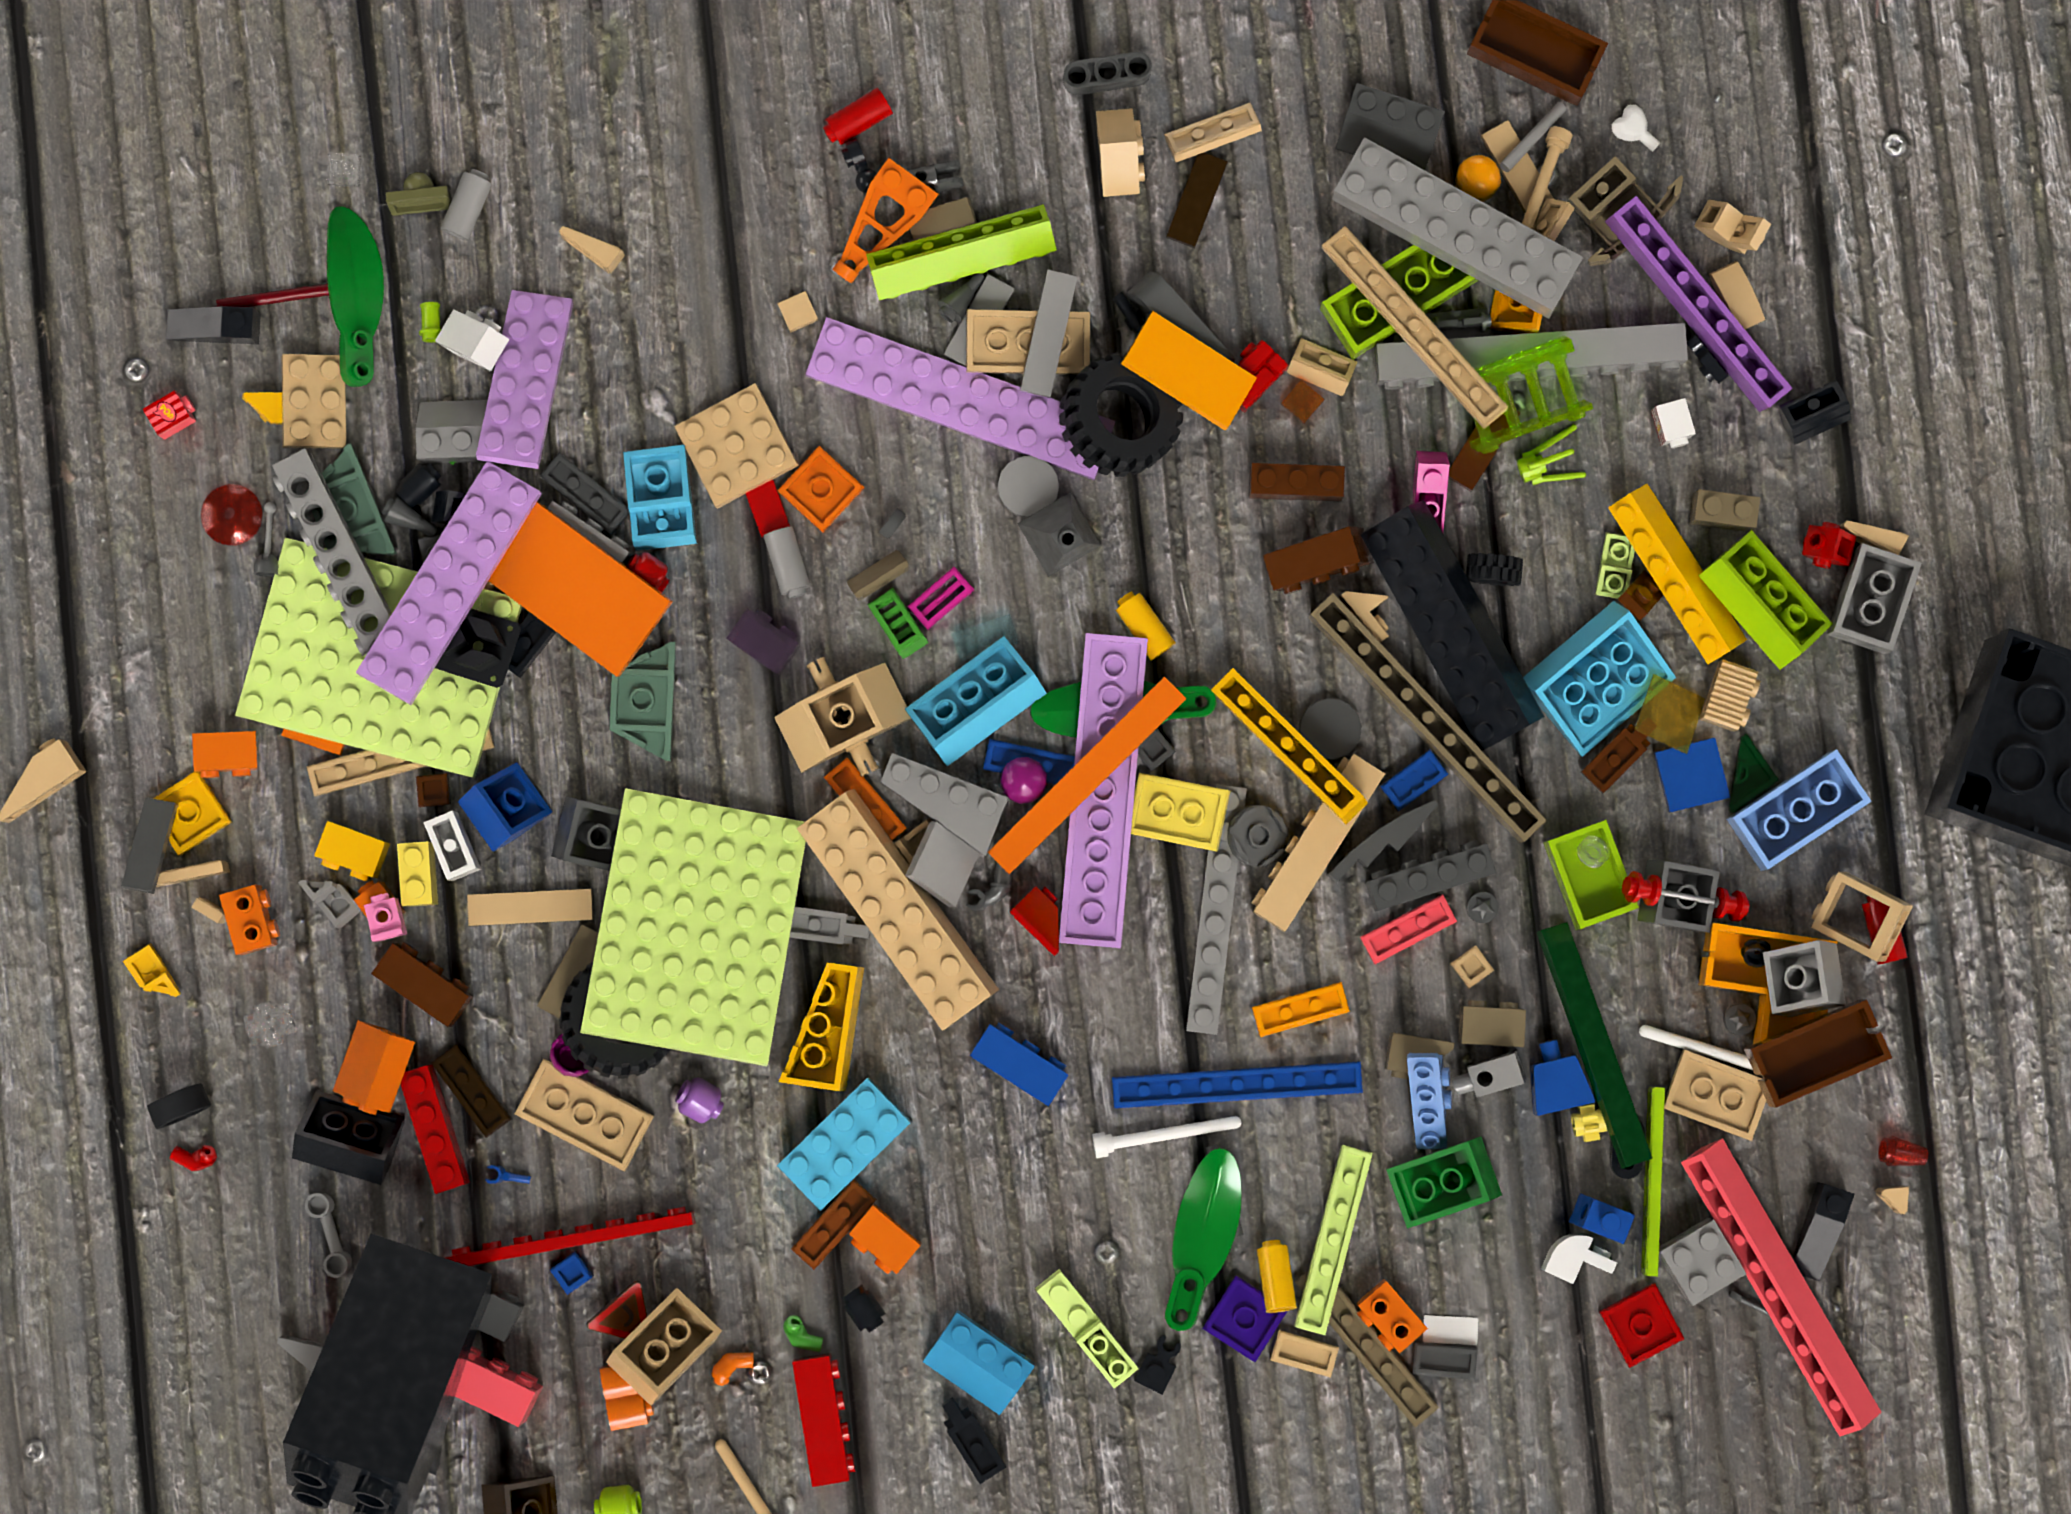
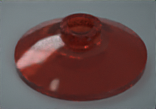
M228 484L216 488L206 497L201 508V522L205 532L214 541L223 545L236 546L246 543L256 535L262 524L263 510L259 499L252 491L240 485ZM228 508H233L234 516L231 519H226L224 516Z

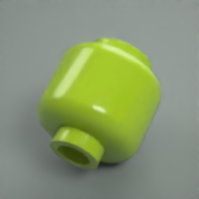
M630 1485L605 1487L600 1492L599 1499L594 1500V1513L642 1514L640 1493L634 1491Z

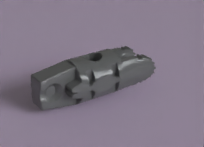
M959 160L907 170L918 179L925 180L923 182L936 192L964 186L962 178L952 177L938 180L937 177L958 171L960 169Z

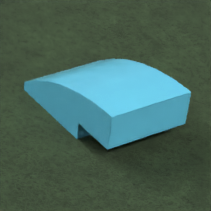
M685 445L623 452L627 501L630 512L632 542L635 551L697 544Z

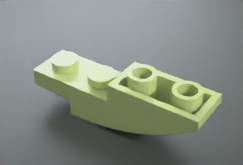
M1060 1269L1035 1288L1037 1293L1067 1328L1114 1389L1139 1369Z

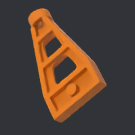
M889 157L871 181L842 257L832 270L848 282L853 283L859 272L868 265L866 254L886 249L923 218L939 193ZM883 196L891 197L904 208L903 217L892 226H883L875 218V209L880 198ZM866 225L873 226L883 235L880 242L870 251H865L858 245V239ZM852 260L856 265L855 269L845 262Z

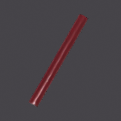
M328 283L217 299L216 304L217 307H253L329 296Z

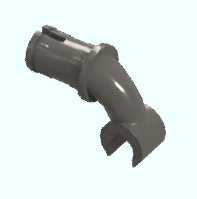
M996 863L994 883H990L992 888L985 892L978 889L970 890L968 894L978 895L981 900H979L977 905L966 904V906L972 911L980 912L987 906L1001 901L1010 890H1014L1015 886L1012 885L1014 871L1008 874Z

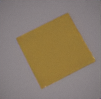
M1653 674L1634 730L1687 754L1705 698Z

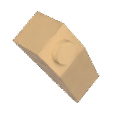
M53 738L39 747L40 752L32 757L0 811L1 822H12L87 772L67 741L61 739L56 741Z

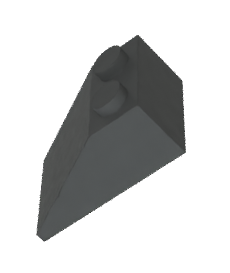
M566 796L551 856L563 861L610 871L621 809Z

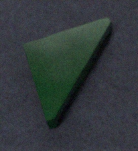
M1747 733L1740 738L1728 807L1730 813L1735 812L1779 781Z

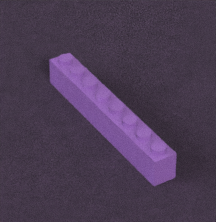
M1637 196L1605 220V223L1759 412L1770 408L1793 389Z

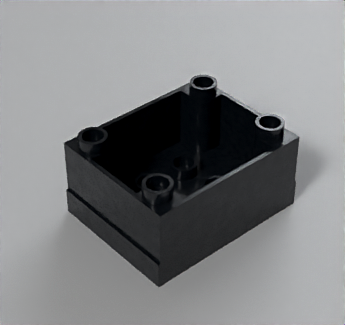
M2011 628L2001 631L1999 635L1984 640L1924 815L2071 867L2070 649Z

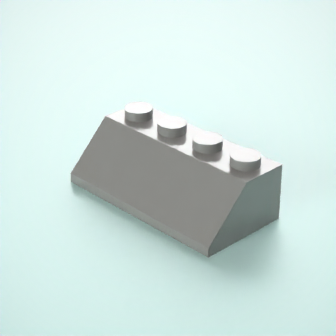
M488 400L420 402L416 423V459L422 464L450 463L453 461L455 463L486 462L477 460L476 452ZM545 441L542 450L541 460H545Z

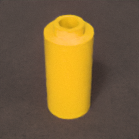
M1131 591L1117 601L1119 607L1115 611L1132 635L1139 638H1148L1147 656L1151 661L1176 644L1141 592L1134 595Z
M1280 1240L1262 1242V1247L1257 1249V1257L1266 1312L1278 1313L1296 1309L1297 1304L1288 1246L1281 1244Z

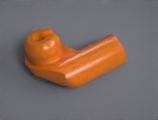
M754 1353L724 1354L712 1368L711 1375L714 1383L724 1386L730 1382L729 1378L736 1368H754Z

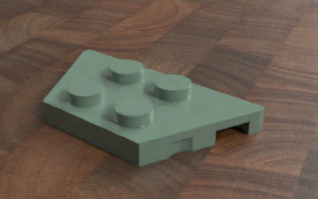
M351 443L347 444L343 448L344 451L332 465L329 464L322 475L361 553L397 554L355 449ZM316 508L312 511L315 521L318 522L323 516L322 508ZM335 535L325 538L324 543L327 550L332 549L336 545L337 538Z
M669 642L665 646L644 653L631 660L620 677L612 674L609 730L665 761H671L676 642Z

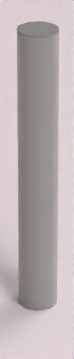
M1557 102L1499 164L1503 171L1509 172L1562 116L1566 111L1565 105Z

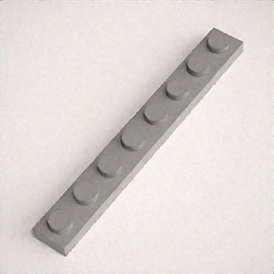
M1216 784L1215 788L1231 792L1218 852L1210 850L1207 852L1186 1031L1214 1035L1218 1033L1238 859L1232 854L1228 844L1227 830L1231 819L1239 810L1245 808L1247 788Z

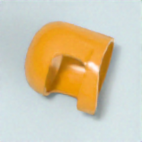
M1474 155L1465 159L1457 170L1455 177L1456 188L1482 202L1492 198L1501 184L1500 170L1496 162L1483 155Z

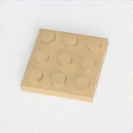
M756 383L674 426L717 509L799 466Z

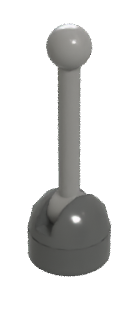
M267 502L264 506V510L267 513L264 553L258 556L254 563L253 574L257 576L274 577L275 574L278 575V560L271 554L273 513L277 509L273 502Z

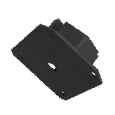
M471 608L435 666V669L498 688L502 686L521 632L520 625L516 622ZM512 626L513 630L508 631L507 627ZM476 641L483 643L481 651L473 649V644ZM492 676H496V680L494 682L491 681Z

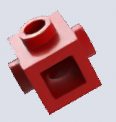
M1823 522L1822 526L1809 525L1807 535L1803 541L1802 555L1812 559V565L1820 568L1830 569L1831 564L1849 567L1857 537L1842 530L1840 525Z

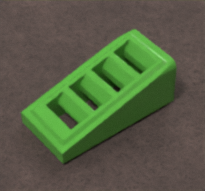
M891 588L867 604L902 659L907 658L928 644L924 634L894 588ZM895 601L896 606L881 615L879 611ZM902 612L903 615L890 624L886 623V621ZM909 623V627L894 635V631ZM915 634L914 636H912L911 638H909L908 640H906L905 642H903L902 644H900V642L904 641L905 639H907V638L910 637L911 635Z

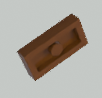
M1644 570L1618 600L1641 621L1661 599L1663 593L1652 576Z

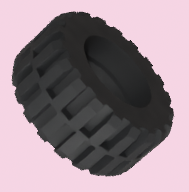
M1118 352L1108 354L1105 358L1099 357L1093 360L1070 382L1065 390L1067 394L1061 399L1060 408L1064 411L1059 415V423L1061 426H1066L1062 436L1065 442L1071 441L1073 447L1070 451L1075 457L1080 454L1085 459L1082 464L1089 469L1093 465L1099 467L1098 473L1108 475L1111 471H1114L1115 477H1125L1129 472L1135 475L1141 473L1146 468H1150L1173 447L1172 443L1178 439L1181 432L1177 427L1183 423V413L1178 412V409L1183 404L1123 366L1121 362L1125 355L1121 357ZM1117 390L1124 392L1139 404L1145 419L1144 433L1140 438L1135 440L1122 439L1110 433L1103 426L1097 412L1098 396L1103 391Z
M591 962L585 970L579 971L574 977L562 1001L559 1022L560 1029L563 1032L562 1039L564 1044L569 1046L571 1049L570 1054L576 1061L579 1059L583 1062L584 1068L590 1072L592 1070L601 1072L600 1076L609 1078L610 1075L618 1076V1079L628 1078L629 1075L636 1074V1076L644 1074L647 1069L657 1066L670 1049L639 1043L618 1045L610 1043L600 1036L580 1033L593 962Z

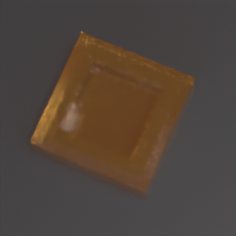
M1300 380L1281 405L1305 424L1325 399Z

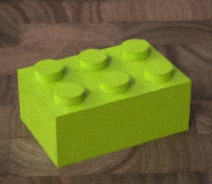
M1607 820L1543 842L1575 930L1583 929L1639 908L1637 902H1628L1622 893V883L1625 877H1627V873Z

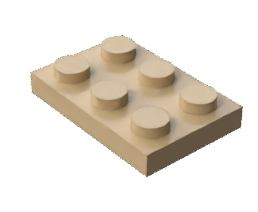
M282 354L283 448L343 449L346 446L345 382L340 374V355Z
M1683 1049L1665 1097L1664 1109L1752 1141L1766 1103L1758 1080L1762 1078Z

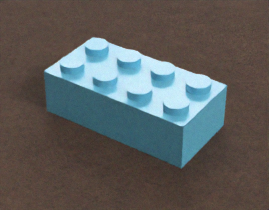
M868 1077L793 1149L777 1167L821 1211L912 1121Z

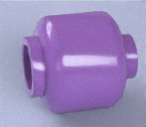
M699 1077L691 1081L686 1080L680 1087L675 1102L678 1103L679 1112L698 1123H705L711 1117L716 1119L724 1106V1103L720 1101V1088Z

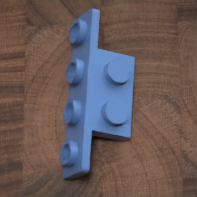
M1438 1053L1407 1054V1066L1416 1148L1446 1149L1448 1144L1446 1109H1452V1091L1446 1090V1086H1450L1449 1067H1444L1443 1055Z

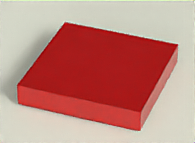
M1654 1282L1598 1311L1628 1368L1685 1339Z

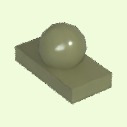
M422 172L409 174L404 181L403 191L386 192V203L393 216L448 210L452 201L447 186L434 187L431 178Z

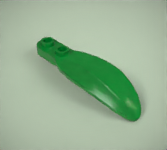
M338 206L331 211L327 225L328 292L333 318L341 333L339 338L341 377L348 386L361 387L370 383L374 375L373 336L378 327L383 306V267L379 250L367 225L351 209ZM357 335L361 338V345L356 341ZM358 366L362 368V375H359L357 372Z
M1144 681L1143 697L1156 684ZM1082 682L1057 688L1036 700L1030 709L1033 721L1052 733L1077 738ZM1206 686L1176 687L1186 697V700L1162 724L1168 720L1209 716L1217 705L1215 694ZM1200 696L1207 699V704L1203 708L1196 706V699Z
M1225 1148L1212 1150L1200 1162L1186 1189L1178 1212L1172 1246L1175 1279L1165 1311L1167 1324L1176 1331H1187L1196 1324L1205 1289L1224 1265L1238 1229L1242 1205L1241 1174L1235 1157ZM1189 1279H1193L1196 1283L1193 1291H1188L1185 1287V1283ZM1181 1309H1184L1188 1315L1187 1319L1183 1322L1177 1318V1313Z

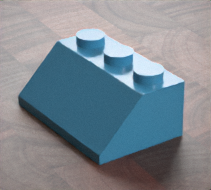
M959 1310L956 1311L923 1360V1363L998 1415L1003 1412L1035 1367V1362Z

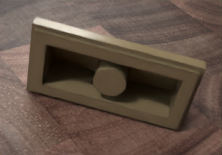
M895 550L848 580L847 584L856 599L861 601L907 572L910 567L900 551Z

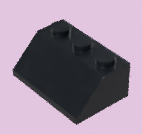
M316 1090L294 1134L292 1159L382 1185L391 1166L405 1117L377 1110L376 1115L359 1110L356 1106L342 1102L343 1098Z

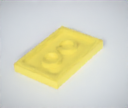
M1139 772L1134 794L1131 834L1218 852L1231 791Z

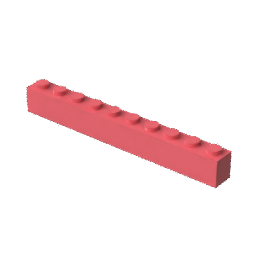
M1719 1139L1701 1147L1681 1162L1682 1166L1747 1273L1748 1280L1839 1437L1862 1430L1881 1413L1880 1408L1724 1139Z

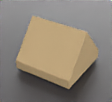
M1908 1186L1880 1187L1875 1190V1194L1895 1213L1904 1215L1908 1211Z

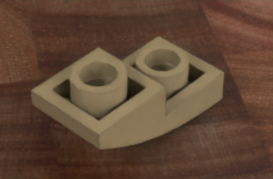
M965 197L928 209L923 218L910 228L913 240L977 223L970 199Z

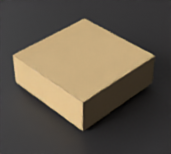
M806 291L777 303L790 333L818 321Z
M196 898L192 905L193 909L216 923L225 924L226 919L223 908L206 898Z
M1476 945L1450 963L1468 989L1494 971Z

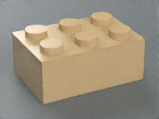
M676 1288L612 1351L606 1363L652 1406L715 1342L722 1330Z

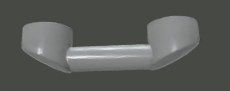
M323 1192L313 1193L306 1199L305 1209L311 1217L320 1218L331 1253L324 1260V1270L330 1277L338 1278L348 1273L352 1266V1259L350 1254L343 1251L332 1217L335 1206L333 1199Z

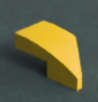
M249 392L242 394V399L258 412L264 422L268 421L270 424L282 425V392Z
M151 943L123 960L127 969L144 991L170 994L173 997L181 994L170 972Z

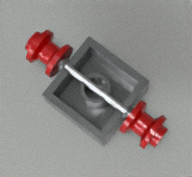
M1647 860L1644 878L1640 872L1632 871L1625 877L1622 883V893L1628 902L1636 903L1640 899L1637 921L1710 933L1712 917L1721 919L1727 914L1731 921L1739 922L1749 911V900L1743 891H1734L1730 896L1726 888H1717L1720 873L1717 870L1669 861Z

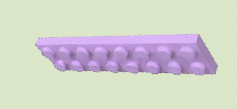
M486 461L356 673L407 704L412 705L542 493L498 466Z

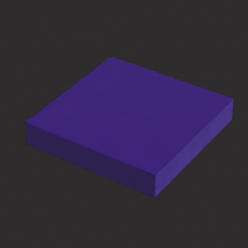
M1235 1275L1202 1329L1253 1362H1256L1287 1311L1267 1313L1263 1292Z

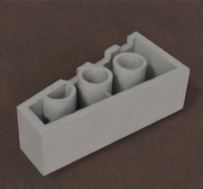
M894 753L891 754L881 779V783L934 821H937L982 855L987 856L1009 800L1008 797Z

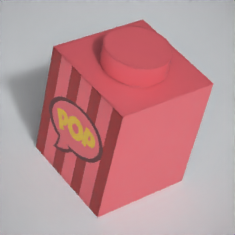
M175 390L143 408L155 432L164 440L196 422L192 414L196 411L193 403L187 395L182 397Z

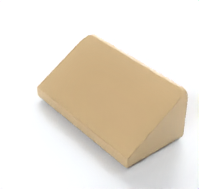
M1301 338L1287 373L1343 396L1357 361Z

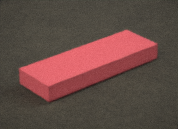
M1441 894L1361 936L1360 939L1375 965L1456 923L1457 920L1444 895Z

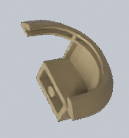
M1614 156L1570 196L1569 203L1575 208L1574 211L1609 247L1606 250L1601 247L1588 259V264L1590 266L1609 264L1627 251L1626 247L1605 223L1606 219L1637 196L1657 222H1659L1679 199L1683 176L1678 177L1667 187L1666 194L1656 205L1638 186L1636 177Z

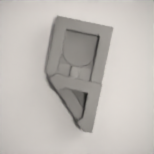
M300 880L298 882L310 899L321 908L332 924L339 930L361 912L353 896L341 884H336L333 881L313 882Z

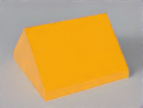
M1495 290L1490 313L1492 322L1490 329L1513 334L1539 332L1542 320L1541 314Z

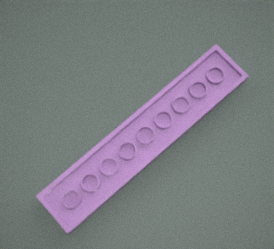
M826 317L807 368L806 377L1022 455L1036 457L1050 465L1095 480L1099 467L1093 465L1089 469L1082 464L1085 459L1080 454L1075 457L1070 451L1073 447L1071 441H1064L1062 433L1066 430V426H1061L1059 423V415L1064 411L1060 408L1061 401L1019 391V386L983 373H966V367ZM1099 416L1103 426L1112 433L1116 421Z
M1086 633L1074 766L1143 698L1148 638ZM1138 748L1070 814L1059 943L1121 948Z

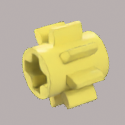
M1594 1103L1577 1106L1579 1113L1571 1114V1123L1575 1137L1583 1136L1584 1142L1600 1140L1599 1133L1607 1132L1601 1110H1595Z

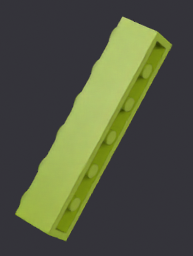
M1043 204L866 254L880 301L887 298L893 299L901 294L915 290H925L930 286L940 283L953 282L972 274H982L990 269L1004 265H1014L1018 261L1042 257L1050 252L1057 251L1050 220Z

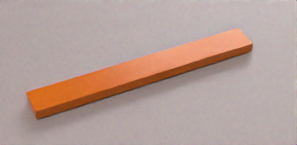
M1164 676L988 853L1008 874H1011L1186 700V697Z

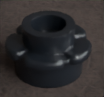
M1761 939L1746 941L1744 943L1745 947L1741 949V954L1746 964L1756 968L1765 966L1763 952L1772 951L1770 950V944Z

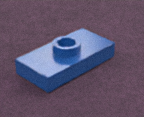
M1429 750L1381 785L1380 788L1396 810L1400 811L1449 774L1433 752Z

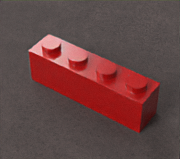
M425 1065L404 1072L400 1085L434 1193L438 1194L469 1184L470 1179L433 1065Z
M831 1353L794 1359L792 1365L812 1487L850 1481L851 1472H856L853 1453L847 1454L845 1441H850L848 1422L842 1423L840 1410H845L843 1391H837L835 1379L840 1378L838 1360H832Z

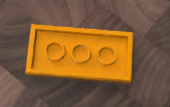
M1154 311L1148 316L1121 362L1123 366L1223 430L1230 426L1257 379L1251 373Z

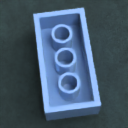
M1836 749L1826 753L1726 820L1760 871L1770 869L1872 801Z

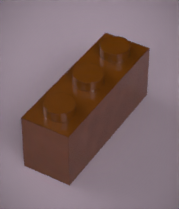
M1252 463L1250 466L1249 499L1341 502L1344 498L1345 466Z
M403 942L402 945L392 943L371 974L446 1027H453L474 997L467 992L470 987L456 977L451 981L442 975L444 969L429 959L425 963L417 957L419 951L406 942Z

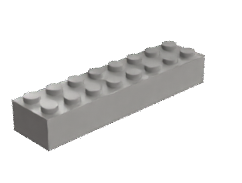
M1365 137L1333 192V201L1550 319L1583 259L1582 256Z

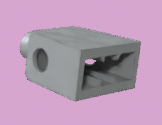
M1517 1050L1470 1064L1467 1067L1468 1073L1452 1078L1457 1095L1475 1091L1476 1097L1524 1084L1527 1080ZM1488 1071L1492 1075L1493 1080L1484 1083L1480 1078V1073Z

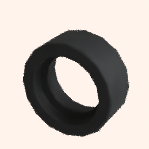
M198 1083L147 1105V1109L155 1128L160 1129L206 1110L211 1106V1103L202 1083Z

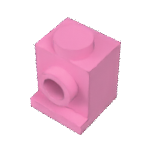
M389 893L370 897L371 903L364 905L372 942L406 935L407 930L399 898H390ZM382 910L388 914V919L383 923L378 920V913Z

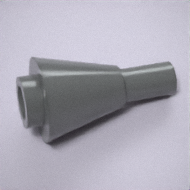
M974 274L965 285L960 286L939 300V314L950 323L953 321L960 323L974 297L975 291L984 282L985 277L982 274Z
M399 495L396 500L390 497L382 511V514L386 516L384 522L413 530L417 529L430 537H433L438 530L437 526L422 519V516Z

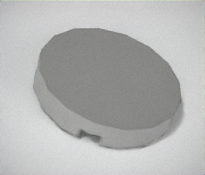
M1033 456L1018 457L1009 462L1000 474L998 481L999 498L1005 508L1014 515L1029 517L1057 500L1059 492L1058 476L1053 467L1043 459Z

